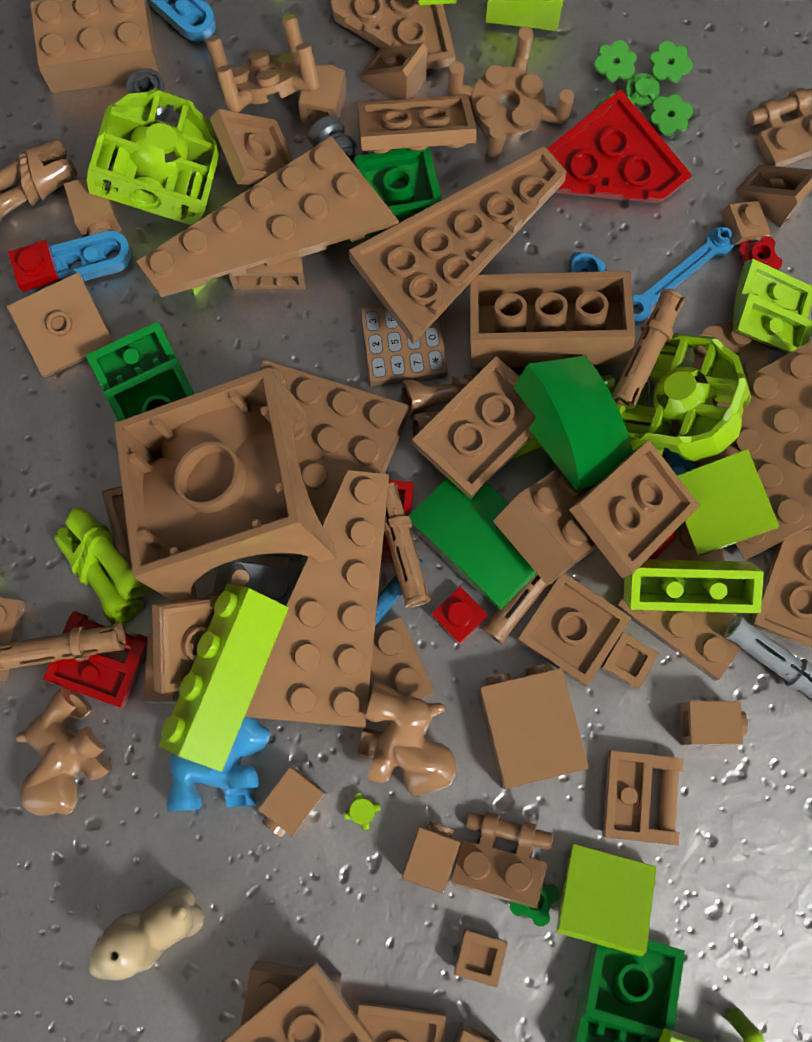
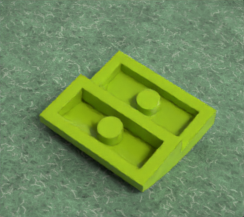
M755 259L745 261L735 297L733 331L786 354L807 344L812 332V320L808 319L812 305V285Z

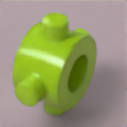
M362 792L354 794L355 801L351 804L350 809L344 812L345 820L352 819L355 823L360 824L362 830H368L371 828L369 822L373 819L375 812L381 811L379 803L373 804L370 800L363 798Z

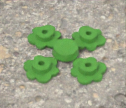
M617 40L611 46H601L599 50L600 56L594 64L595 70L600 74H606V79L610 82H615L618 78L622 80L630 79L627 84V97L637 107H646L653 102L652 108L654 112L650 116V121L652 124L658 125V130L662 135L671 136L676 130L683 132L687 129V120L693 114L692 106L687 102H682L681 97L677 94L671 95L669 99L665 96L658 97L660 87L657 81L668 78L670 82L676 83L682 75H687L691 71L693 63L687 57L688 50L685 46L680 45L676 47L671 41L662 42L659 45L658 51L653 52L650 57V62L654 65L652 69L653 76L647 73H639L633 76L635 72L633 64L637 60V55L635 52L629 51V46L625 41ZM614 93L609 94L606 97V100L609 99ZM601 101V102L597 103V105L595 106V109H596L597 107H599V106H600L602 103H604L605 101Z

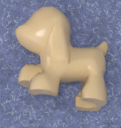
M180 886L170 889L161 900L147 907L142 912L124 914L116 919L97 939L89 958L88 967L90 973L99 979L123 980L137 972L149 969L165 949L184 937L196 934L203 926L205 914L200 906L196 904L192 891Z

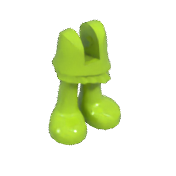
M73 508L65 519L67 527L59 528L54 537L56 544L69 561L73 574L79 576L80 583L85 585L91 584L100 599L103 613L112 625L117 623L124 625L142 611L144 602L140 597L154 589L133 577L132 565L114 547V535L109 532V528L100 523L83 508Z

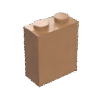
M549 663L525 669L526 677L511 680L509 673H504L486 678L487 686L478 689L502 789L589 769L563 668L551 670Z

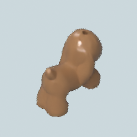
M374 683L365 719L373 722L390 720L383 732L363 728L356 756L364 759L373 758L368 776L369 781L377 783L386 782L390 779L393 769L396 766H400L403 770L405 788L415 797H420L428 792L442 790L452 783L457 768L453 753L443 744L431 742L424 738L432 718L445 711L444 704L439 702L427 703L413 696H404L387 685Z
M61 687L52 696L43 713L37 716L25 731L20 732L16 736L18 743H28L42 757L36 768L23 781L20 791L22 806L28 812L37 816H48L56 813L70 814L78 802L75 778L81 770L90 780H98L104 777L112 768L111 763L102 753L106 748L105 745L94 736L91 728L86 726L77 735L68 729L71 724L85 719L92 712L90 704L78 692L69 691Z

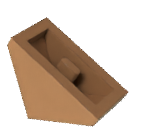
M424 43L379 49L359 77L364 83L393 100L413 99L426 81L427 47Z
M758 165L736 191L738 196L746 202L759 201L764 216L780 228L811 192L812 169Z

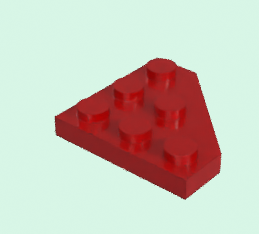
M621 89L547 148L566 170L565 182L555 191V193L661 204L693 176Z

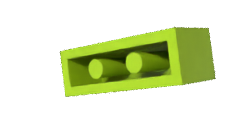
M647 559L633 574L624 578V600L630 610L761 613L764 571L752 562Z

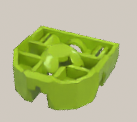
M156 88L149 92L129 93L115 104H110L106 108L88 168L87 186L89 193L192 226L203 218L221 149L211 121L196 109L191 100ZM167 104L174 106L175 112L181 113L177 128L166 121L156 120L159 106L166 108ZM173 152L176 155L177 159L175 161L165 162V154ZM107 180L111 181L108 191L104 190ZM187 189L191 190L190 196L186 195ZM142 190H147L154 194H148L143 192ZM183 205L187 206L185 215L181 214Z
M674 333L671 340L665 342L652 372L640 393L636 406L628 408L618 403L616 405L626 426L633 451L644 442L650 440L661 456L664 448H669L671 452L679 453L684 460L696 462L721 454L739 437L742 428L743 405L749 406L751 394L739 356L723 345L718 338ZM698 346H704V349L707 350L701 369L692 367L695 360L693 349H698ZM694 376L703 378L705 383L697 382ZM650 381L658 382L653 395L654 407L645 406L650 393ZM714 398L718 402L731 403V406L729 408L714 406L712 399ZM673 420H678L679 425H682L678 437L669 436Z

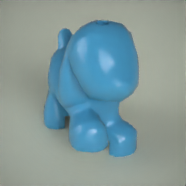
M244 717L222 772L172 753L170 759L172 783L167 798V811L201 809L202 798L197 791L196 783L222 789L226 800V807L255 806V794L252 788L259 787L258 775L252 766H241V760L243 757L254 754L266 746L270 737L269 729L263 727L257 718Z

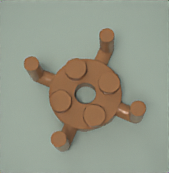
M287 14L282 17L289 47L288 52L270 55L269 50H257L248 55L249 61L239 67L233 68L228 65L219 35H213L206 39L216 77L219 80L228 111L239 113L248 104L267 103V95L279 92L281 99L297 90L314 92L319 88L320 82L311 44L302 42L295 14Z
M523 27L518 32L512 66H490L477 81L475 87L463 84L464 65L461 62H452L449 67L448 94L450 96L468 95L473 117L479 122L482 131L489 135L487 155L491 159L500 157L505 141L519 139L522 134L530 130L531 132L539 126L541 120L559 125H564L569 120L574 93L569 89H564L559 94L557 107L546 105L542 79L538 75L526 71L533 39V31L529 27ZM503 98H511L517 102L518 106L513 109H505L498 102Z

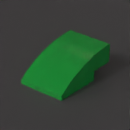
M429 147L420 151L402 148L390 150L386 153L354 156L356 168L399 220V223L442 201ZM385 229L368 233V238H373L384 232Z
M158 321L85 355L118 422L195 394Z
M587 356L527 364L514 389L536 416L529 430L575 490L595 486L633 452L626 426L608 387Z
M446 478L409 515L412 522L411 529L414 534L442 557L445 564L501 610L537 574L493 522L507 507L509 502L488 483L472 499H469L457 486Z
M648 940L646 954L638 956L594 943L583 980L569 1042H658L664 1028L674 1031L685 951Z

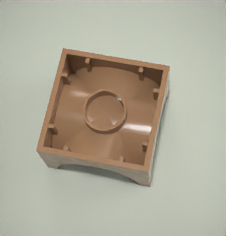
M270 368L114 423L133 577L173 602L197 599L196 587L193 584L200 576L217 566L249 556L293 553L312 557L319 562L337 558L334 542L325 532L310 502L298 464L294 431L310 426L307 412Z

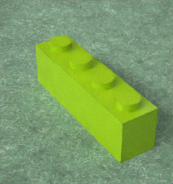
M231 584L226 585L224 592L216 600L214 606L215 613L208 630L199 640L197 656L192 668L182 680L179 690L180 696L172 715L166 719L163 725L159 748L209 768L223 771L289 607L250 588Z

